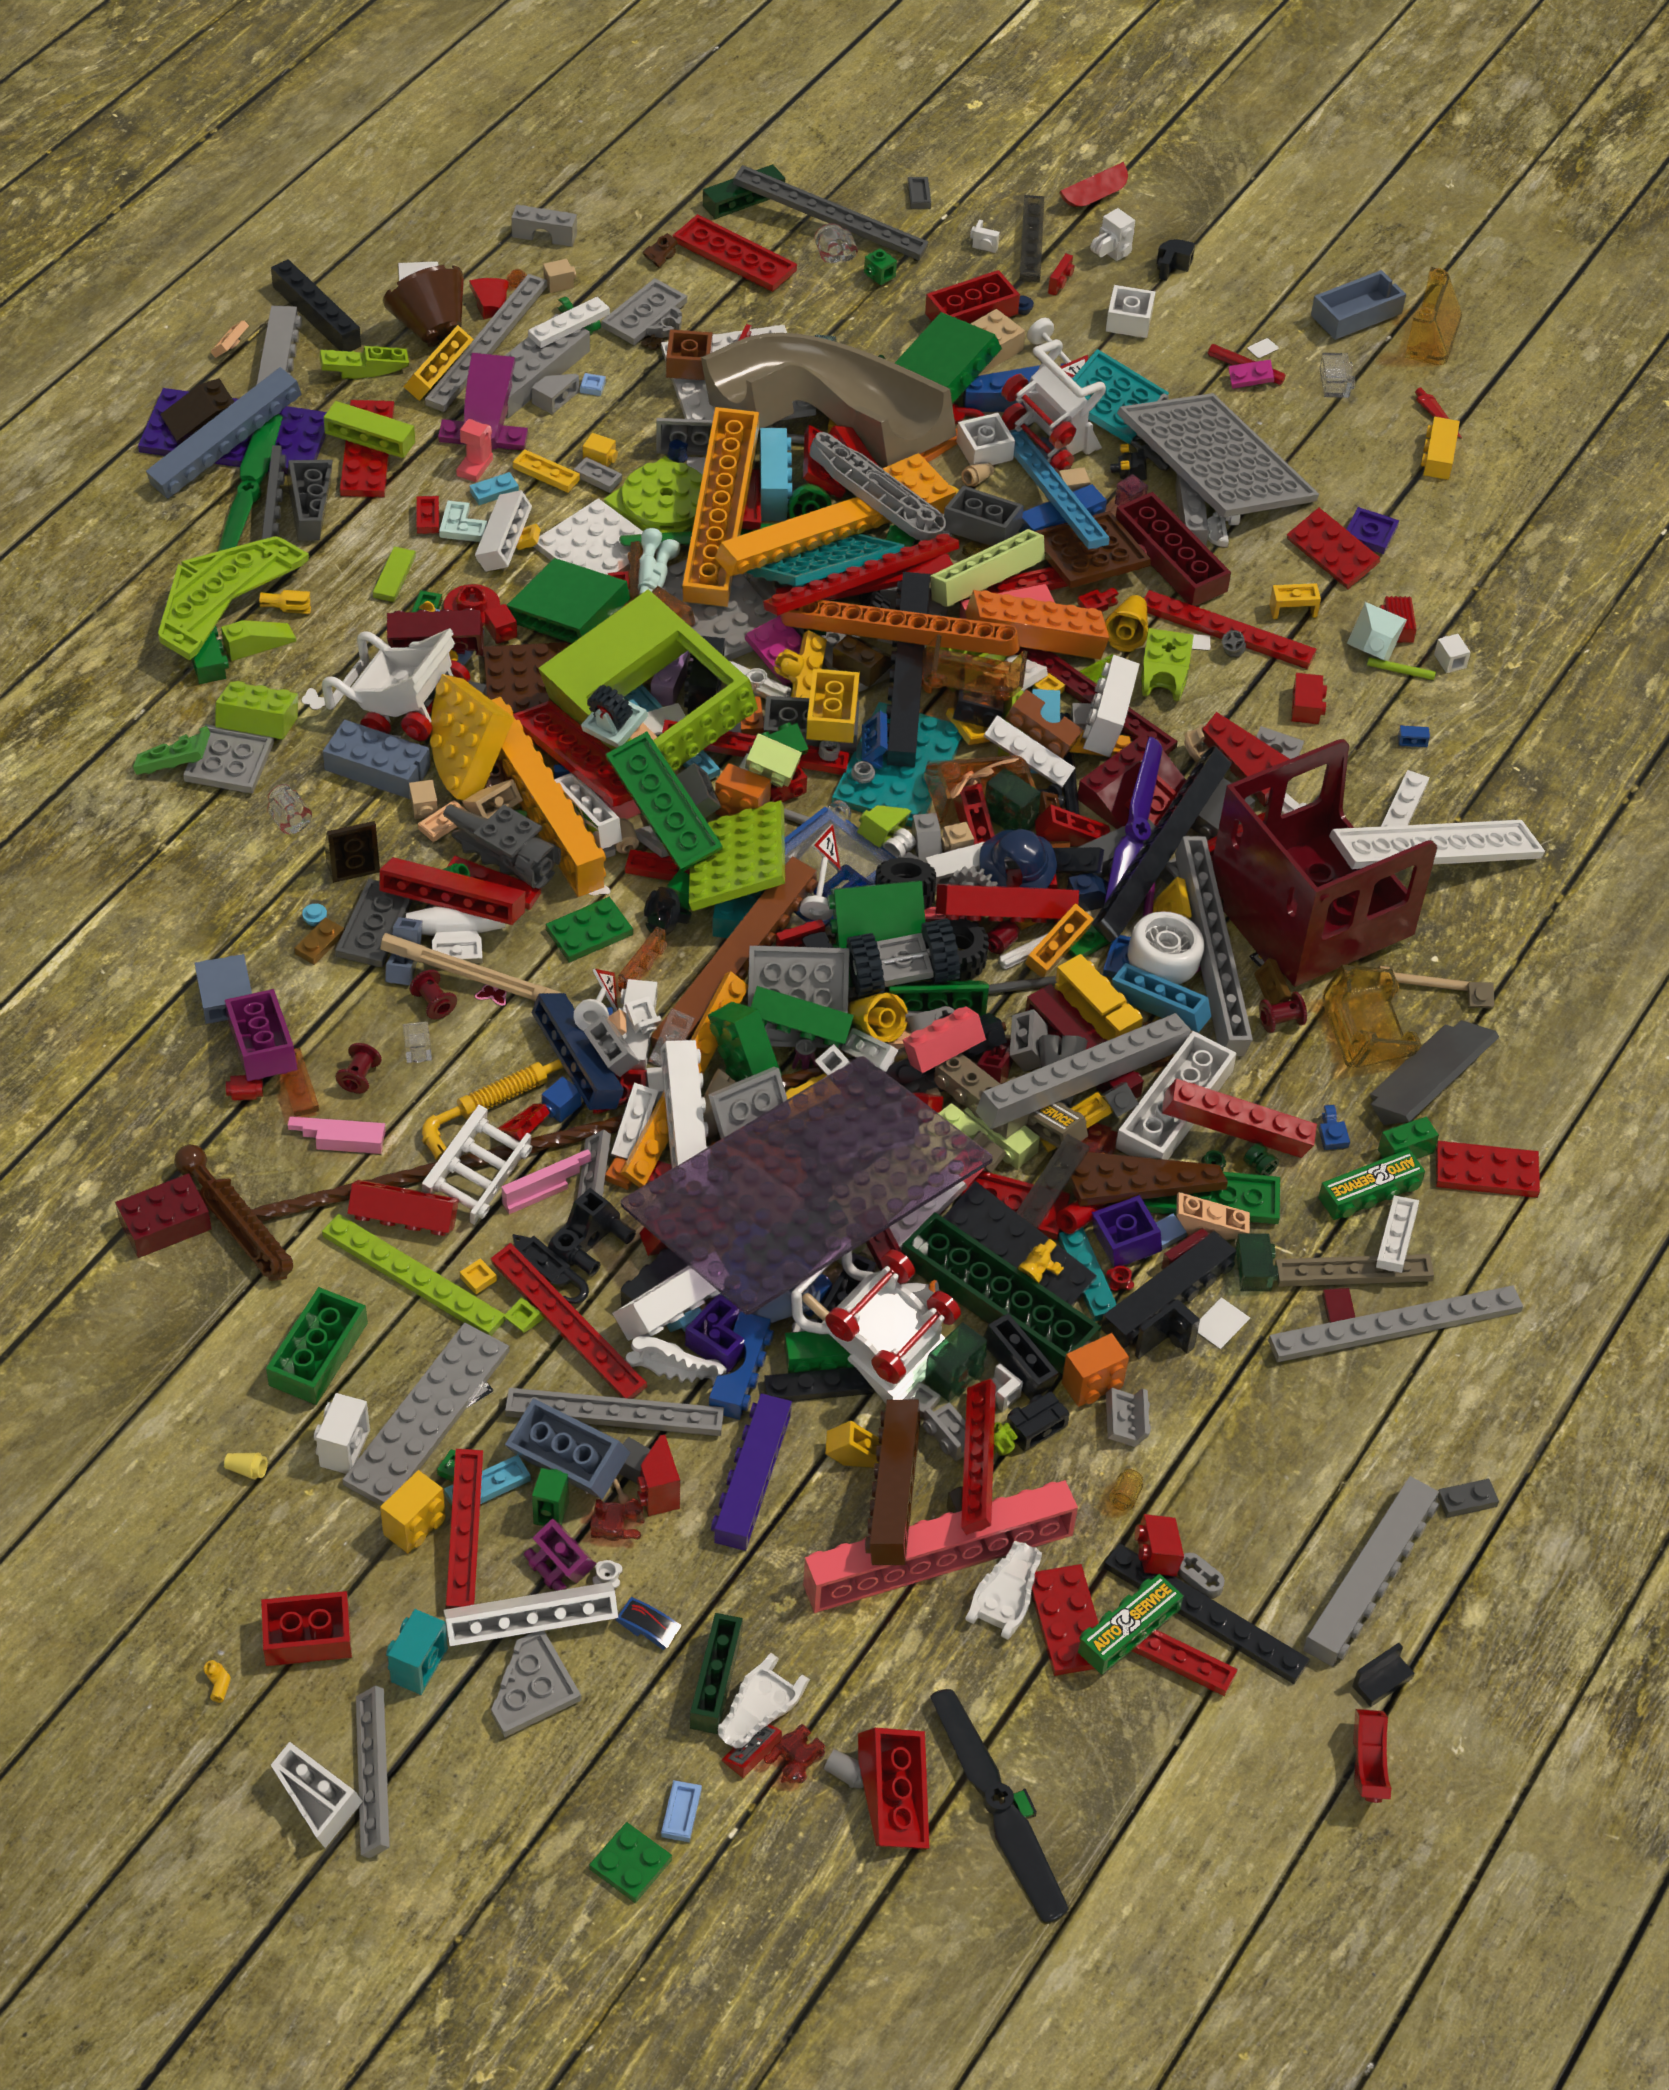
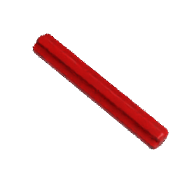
M1212 344L1208 349L1209 356L1232 366L1257 362L1216 344ZM1273 369V383L1282 385L1286 374Z

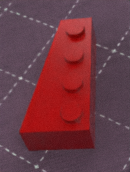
M1218 712L1213 715L1203 728L1205 736L1203 742L1209 748L1216 746L1232 762L1230 771L1236 777L1238 776L1240 780L1290 760ZM1270 787L1254 794L1264 807L1267 805Z

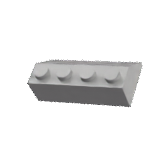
M657 418L656 454L707 455L713 420Z

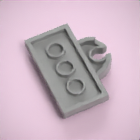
M654 278L611 312L610 315L601 320V327L633 345L646 335L651 336L654 334L655 337L659 338L669 337L670 329L674 330L672 326L676 330L681 329L682 312L680 308L687 303V295Z

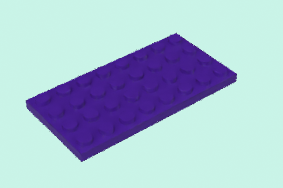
M169 388L162 389L138 444L139 452L166 456L180 445L176 443L160 414L189 391ZM286 406L281 410L279 414L283 418L275 445L281 446L282 455H286V468H282L284 474L288 475V460H317L326 437L324 416L327 412ZM253 433L214 464L240 467Z

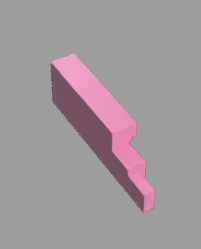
M289 1117L288 1130L302 1131L303 1137L316 1138V1149L382 1154L386 1132L385 1123Z
M587 1149L502 1186V1204L507 1212L512 1214L567 1190L568 1183L566 1178L580 1173V1166L591 1162L590 1151Z

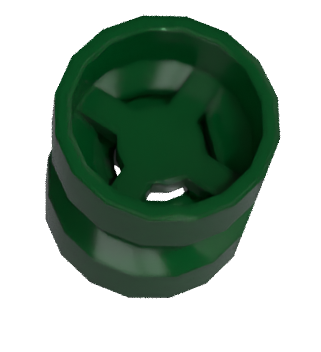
M1260 1142L1253 1145L1243 1158L1248 1166L1255 1168V1172L1258 1175L1269 1176L1279 1165V1159L1274 1154H1269L1267 1148Z

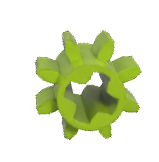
M995 1422L994 1454L997 1452L1000 1456H1004L1015 1448L1013 1440L1017 1439L1018 1436L1009 1423L1002 1425L1000 1422Z

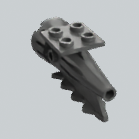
M452 804L445 808L444 817L460 828L454 830L451 834L458 843L462 844L463 853L479 854L482 864H496L499 866L501 873L515 875L519 880L524 881L534 889L535 887L538 889L544 887L554 876L555 872L552 869L555 863L559 865L561 861V849L554 844L534 838L542 830L541 825L504 804L488 819Z

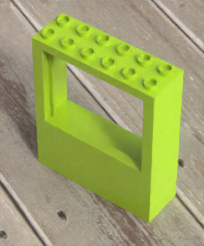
M649 589L538 668L549 698L581 725L592 713L589 710L590 707L587 706V700L600 685L610 686L612 690H617L619 695L622 694L625 697L671 662L689 651L727 687L653 740L673 771H676L681 765L695 757L700 751L714 743L719 737L733 729L738 723L751 716L758 709L750 679ZM600 740L603 744H605V745H606L608 748H610L611 750L616 749V747H614V746H612V745H610V744H608V743H606V742Z

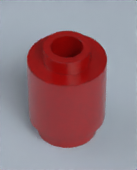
M246 1075L230 1076V1081H226V1096H231L232 1101L257 1100V1097H263L262 1079L247 1081Z

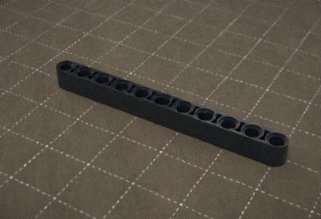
M1216 746L1209 748L1200 758L1152 831L1150 837L1146 840L1094 919L1092 926L1108 942L1114 941L1123 932L1178 848L1182 837L1187 834L1230 768L1232 762Z

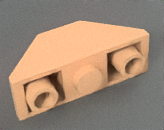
M1180 1192L1177 1194L1176 1216L1189 1236L1202 1227L1209 1234L1213 1231L1217 1232L1225 1240L1246 1237L1250 1234V1212Z

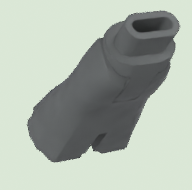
M1042 1035L1039 1037L1041 1068L1086 1050L1088 1041L1080 1036L1065 1035L1061 1040L1060 1036ZM1075 1095L1059 1102L1064 1103L1066 1107L1070 1108Z

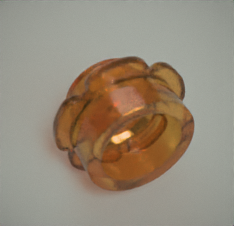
M520 269L512 270L511 274L507 275L509 285L512 288H517L527 274Z

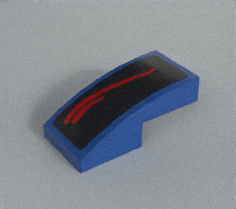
M633 1597L629 1598L618 1614V1618L615 1619V1621L637 1637L642 1634L662 1650L668 1647L681 1627L679 1623L669 1616Z

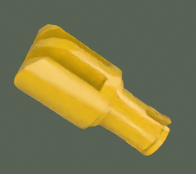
M283 590L281 594L260 593V607L280 608L282 612L311 613L310 591Z

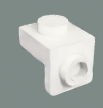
M979 220L976 227L973 226L971 230L972 248L996 253L1000 232L983 228V220Z
M650 996L628 1002L624 1005L634 1033L642 1031L643 1034H648L657 1030L656 1026L662 1020L660 1016L656 1015Z

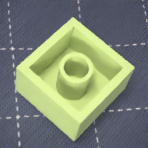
M758 733L746 759L745 768L750 772L771 779V783L775 786L782 788L785 785L788 787L800 762L802 752Z

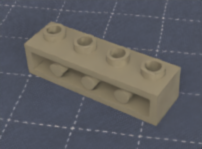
M962 1053L935 1066L934 1082L937 1086L952 1095L958 1103L968 1107L975 1117L980 1118L976 1113V1109L983 1091L998 1086L1000 1083ZM1029 1114L992 1130L1007 1139L1028 1123Z

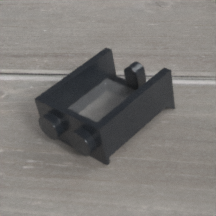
M960 669L954 687L955 696L952 719L989 728L997 715L999 717L1003 715L1005 680L1000 679L996 694L983 691L985 678L982 676L976 679L974 688L964 686L965 670Z

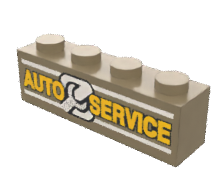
M1056 1102L1028 1115V1123L1025 1125L1039 1137L1064 1152H1068L1088 1136L1085 1117L1081 1113L1066 1107L1062 1102Z

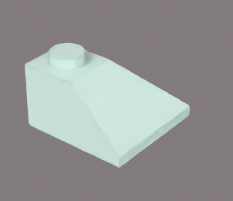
M1365 602L1347 644L1380 659L1389 661L1407 619Z

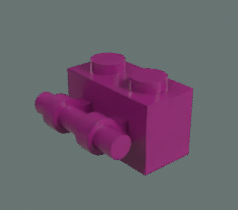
M553 1518L533 1537V1540L542 1549L536 1553L532 1548H529L523 1554L529 1561L528 1566L533 1571H538L545 1579L544 1583L547 1587L555 1591L567 1589L566 1585L561 1581L565 1575L577 1584L597 1565L564 1527ZM549 1557L557 1565L553 1571L546 1564V1560Z

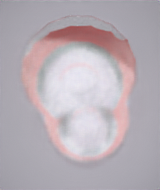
M826 224L815 233L814 240L817 249L825 262H845L856 257L858 249L849 230L843 229L837 224Z
M280 784L270 791L268 795V813L283 833L295 834L303 830L310 823L312 811L296 790H292L287 784Z

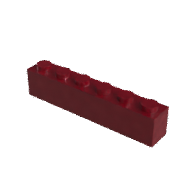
M1051 984L1027 996L1025 1012L1034 1009L1048 1025L1047 1035L1060 1036L1061 1040L1065 1035L1080 1036L1088 1041L1086 1049L1108 1041L1103 1039L1097 1033L1095 1027L1080 1015L1079 1010L1065 999L1063 993L1059 990L1057 991ZM1133 1070L1096 1087L1103 1094L1121 1082H1126L1137 1099L1142 1094L1144 1081L1142 1076Z

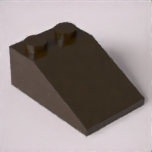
M220 378L199 384L160 415L176 443L180 444L232 405L234 400Z
M375 821L327 831L325 855L333 883L380 872Z

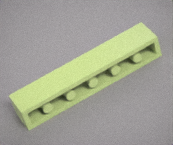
M1027 529L931 575L932 600L940 603L942 606L950 607L958 601L971 597L973 590H986L989 586L1000 583L1012 575L1019 574L1020 571L1035 566L1037 563L1045 560L1044 535Z

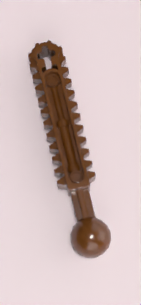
M188 1144L181 1147L175 1154L174 1159L177 1171L182 1175L189 1173L191 1177H195L202 1185L199 1194L205 1205L211 1209L217 1219L220 1220L222 1225L238 1242L239 1246L256 1264L262 1275L268 1277L269 1281L287 1279V1275L293 1269L291 1256L286 1253L285 1249L271 1235L262 1221L257 1218V1215L253 1213L251 1208L234 1190V1187L231 1186V1179H215L206 1168L207 1156L205 1151L198 1145Z

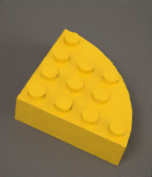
M442 674L440 681L436 685L432 707L431 724L433 730L430 745L435 766L446 789L456 799L465 800L484 789L514 717L466 680Z

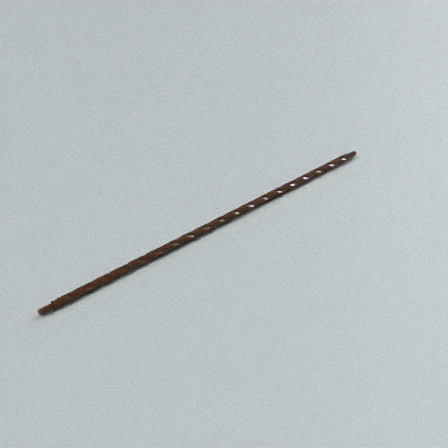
M1002 1022L1003 1029L1005 1032L1007 1030L1005 1022ZM855 1057L847 1058L855 1070L856 1066L866 1063ZM819 1066L792 1074H784L781 1076L784 1089L800 1086L809 1079L824 1074ZM623 1115L605 1121L573 1127L566 1131H557L531 1138L530 1145L532 1150L530 1154L546 1150L550 1147H560L585 1140L603 1129L610 1134L618 1132ZM501 1145L487 1151L502 1160H506L514 1150L506 1145ZM472 1153L460 1157V1163L468 1168L489 1164ZM437 1162L363 1181L395 1187L425 1180ZM352 1183L334 1189L302 1195L294 1199L266 1204L251 1210L263 1222L274 1217L286 1216L314 1207L346 1201L350 1199Z

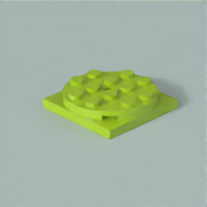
M664 456L657 462L646 463L632 472L625 480L623 486L604 498V503L642 531L648 528H655L661 533L693 531L703 475L685 463H676Z

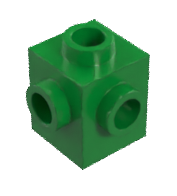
M879 248L865 256L864 273L879 285H883L896 277L897 260L890 254Z

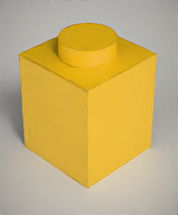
M592 433L582 446L583 459L587 457L606 467L614 463L618 456L616 440Z

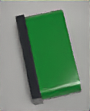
M1026 1788L1013 1793V1803L1025 1818L1030 1816L1036 1817L1037 1811Z

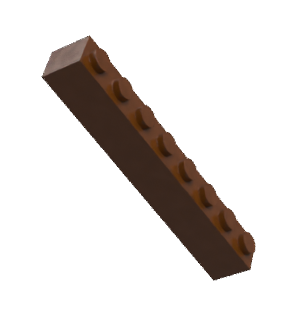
M887 1399L886 1410H881L880 1416L881 1427L883 1428H879L878 1440L881 1445L876 1447V1459L879 1463L874 1464V1478L877 1481H872V1497L875 1499H870V1516H873V1518H868V1535L871 1536H866L865 1551L866 1554H871L872 1565H906L921 1423L919 1399Z

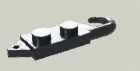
M516 1234L512 1235L515 1248L553 1287H562L571 1282L580 1290V1294L577 1297L569 1298L563 1296L570 1304H579L588 1297L589 1287L586 1281L535 1236L530 1238Z

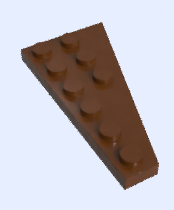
M1058 1149L1057 1158L1080 1207L1122 1202L1138 1195L1142 1199L1174 1196L1179 1192L1191 1194L1227 1189L1228 1181L1220 1165L1074 1150L1064 1152Z

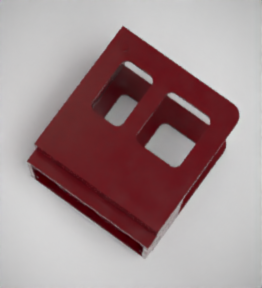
M1344 739L1328 743L1231 783L1226 787L1212 860L1219 895L1224 900L1223 912L1264 962L1268 958L1277 961L1282 974L1287 977L1294 987L1415 935L1437 852V845L1434 841L1428 840L1364 868L1351 869L1329 837L1333 829L1354 828L1343 812L1349 744ZM1327 764L1319 798L1310 804L1281 815L1288 782L1293 777ZM1270 787L1265 817L1262 821L1247 804L1245 798ZM1240 821L1243 827V832L1237 833ZM1414 866L1407 890L1395 876V873Z

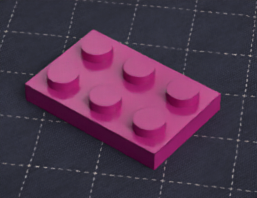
M779 615L746 633L745 640L783 685L789 687L793 683L775 673V660L784 649L800 654L802 638L793 627L785 626Z

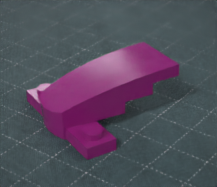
M472 353L466 385L464 421L442 419L438 435L439 442L466 445L461 443L460 429L468 419H473L476 422L491 426L492 450L497 448L524 450L526 448L528 428L503 425L509 408L508 400L512 388L515 357Z

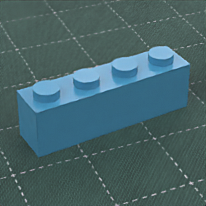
M1125 963L1112 979L1113 986L1125 995L1128 1000L1127 1003L1160 1018L1176 1013L1191 1031L1199 1033L1211 1018L1208 997L1128 963Z

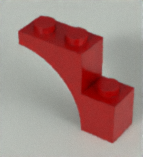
M1356 1709L1353 1744L1357 1749L1354 1785L1361 1797H1365L1366 1801L1381 1803L1383 1799H1391L1392 1789L1387 1767L1388 1716L1384 1711Z

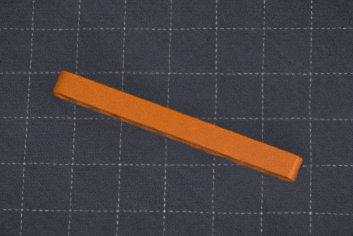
M818 600L780 615L781 621L785 626L1002 656L1015 655L1020 648L1016 628L1006 624Z

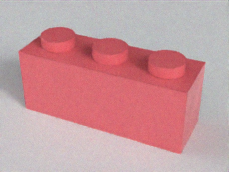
M966 1006L956 1009L952 1014L943 1019L933 1021L931 1025L922 1030L912 1032L910 1036L902 1040L910 1065L924 1073L985 1041L986 1038L979 1014Z

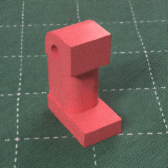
M468 419L460 429L461 443L466 444V457L456 469L458 477L477 482L492 462V428L490 425Z

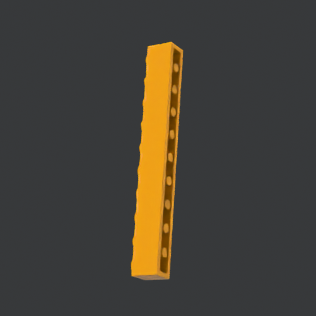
M855 497L723 541L719 546L715 559L731 577L892 522L859 497Z

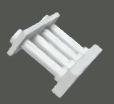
M481 1105L477 1106L422 1182V1192L434 1194L441 1191L449 1197L459 1199V1203L471 1209L470 1223L474 1225L479 1218L483 1219L490 1209L489 1203L521 1158L525 1160L532 1150L530 1145L531 1135L529 1133H526L520 1142L490 1125L489 1120H487L488 1109ZM484 1132L514 1150L507 1161L502 1160L474 1143L477 1133L482 1134ZM470 1152L500 1171L493 1181H490L460 1163L462 1154ZM449 1172H456L485 1189L486 1191L479 1201L446 1183L445 1178Z

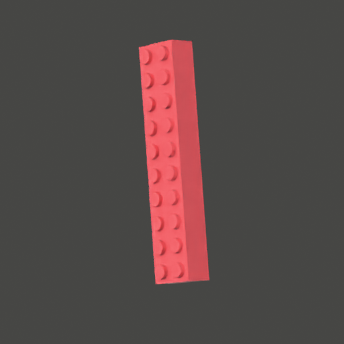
M1066 1480L1058 1483L1049 1482L1041 1488L1034 1490L1026 1489L1014 1496L994 1499L992 1501L991 1526L982 1531L966 1535L961 1528L962 1511L956 1513L948 1512L939 1518L929 1521H918L909 1527L906 1565H872L871 1554H866L865 1551L866 1537L852 1544H840L835 1549L825 1552L816 1551L805 1557L803 1586L814 1613L1007 1556L1014 1541L1026 1543L1031 1547H1037L1073 1536L1078 1506Z

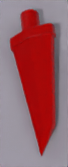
M1421 387L1415 391V394L1418 396L1416 401L1433 417L1449 419L1433 395L1427 394Z

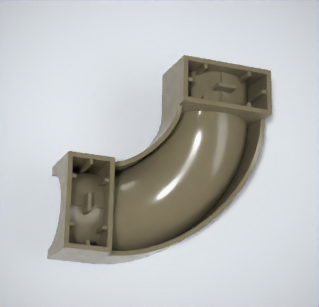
M765 333L738 340L701 357L709 404L719 408L759 412V430L794 414L793 401H804L818 408L836 425L852 427L875 462L883 467H887L917 453L921 454L957 436L949 388L888 360L839 342L803 334Z

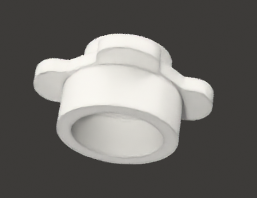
M610 1560L596 1563V1576L593 1577V1584L611 1582L613 1588H617L620 1585L618 1578L619 1574L622 1573V1566Z

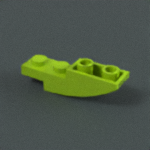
M364 346L363 352L320 350L319 354L321 370L340 372L343 379L377 377L409 366L407 349Z

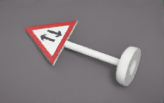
M1049 318L1037 320L1029 328L1027 339L1035 345L1042 344L1045 341H1052L1050 337L1054 331V324ZM1062 351L1059 354L1066 363L1060 366V368L1071 379L1088 360V355L1071 361Z
M833 824L812 844V847L823 856L816 895L804 898L800 903L802 915L812 920H827L833 916V909L828 907V899L822 897L827 862L838 871H841Z
M593 969L602 988L596 1000H583L574 1010L573 1018L579 1029L584 1031L602 1016L609 1019L608 1010L602 1003L605 994L614 1011L618 1010L615 972Z

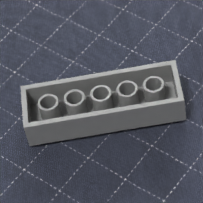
M581 328L542 348L527 337L505 355L515 357L512 388L508 400L509 408L506 414L507 418L511 417L532 399L531 389L536 382H539L545 376L562 375L590 352V331Z

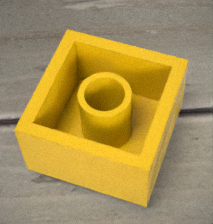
M417 1470L380 1506L383 1535L407 1554L414 1547H419L425 1541L426 1536L433 1529L439 1528L445 1520L443 1488Z

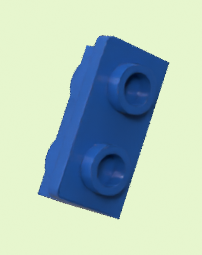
M882 711L877 712L862 724V760L869 762L877 769L883 767V754L888 749L887 714Z

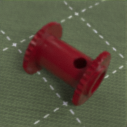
M426 970L412 980L409 991L414 997L422 996L428 1003L426 1014L430 1019L444 1018L456 1007L457 997L450 992L444 993L438 984L441 976L438 971Z
M1292 992L1290 1001L1271 1005L1267 999H1263L1259 1004L1261 1023L1268 1033H1273L1276 1024L1296 1020L1302 1026L1307 1021L1306 1005L1303 997L1298 992Z
M354 1043L350 1045L348 1050L349 1056L352 1058L348 1068L337 1071L335 1079L346 1091L362 1094L369 1089V1083L365 1077L370 1067H378L381 1064L382 1057L374 1047L365 1043Z

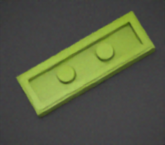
M393 547L373 590V598L395 602L416 557L414 550Z

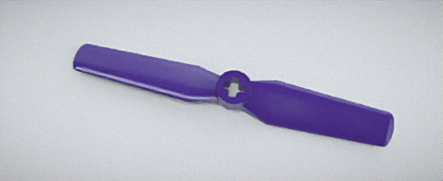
M1153 737L1148 738L1134 787L1128 823L1125 826L1126 836L1121 838L1115 848L1105 903L1141 850L1143 841L1147 840L1151 835V828L1147 820L1150 815L1163 751L1160 742Z

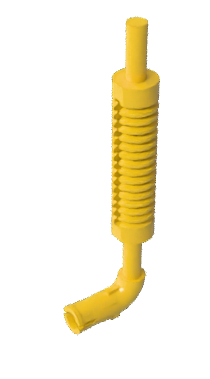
M559 1059L544 1066L540 1062L529 1065L528 1068L525 1067L524 1070L516 1071L503 1079L482 1087V1089L458 1098V1106L437 1116L433 1114L426 1119L422 1126L423 1144L428 1146L435 1160L438 1161L447 1149L438 1131L441 1124L461 1115L465 1119H469L478 1105L489 1110L497 1106L498 1103L501 1104L502 1101L506 1102V1100H510L515 1096H519V1094H523V1092L546 1083L547 1075L564 1068Z

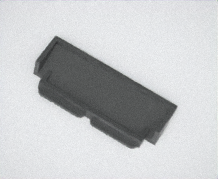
M1463 1020L1454 1027L1445 1024L1370 1093V1097L1373 1100L1371 1106L1382 1124L1410 1122L1499 1038L1498 1033L1495 1030Z

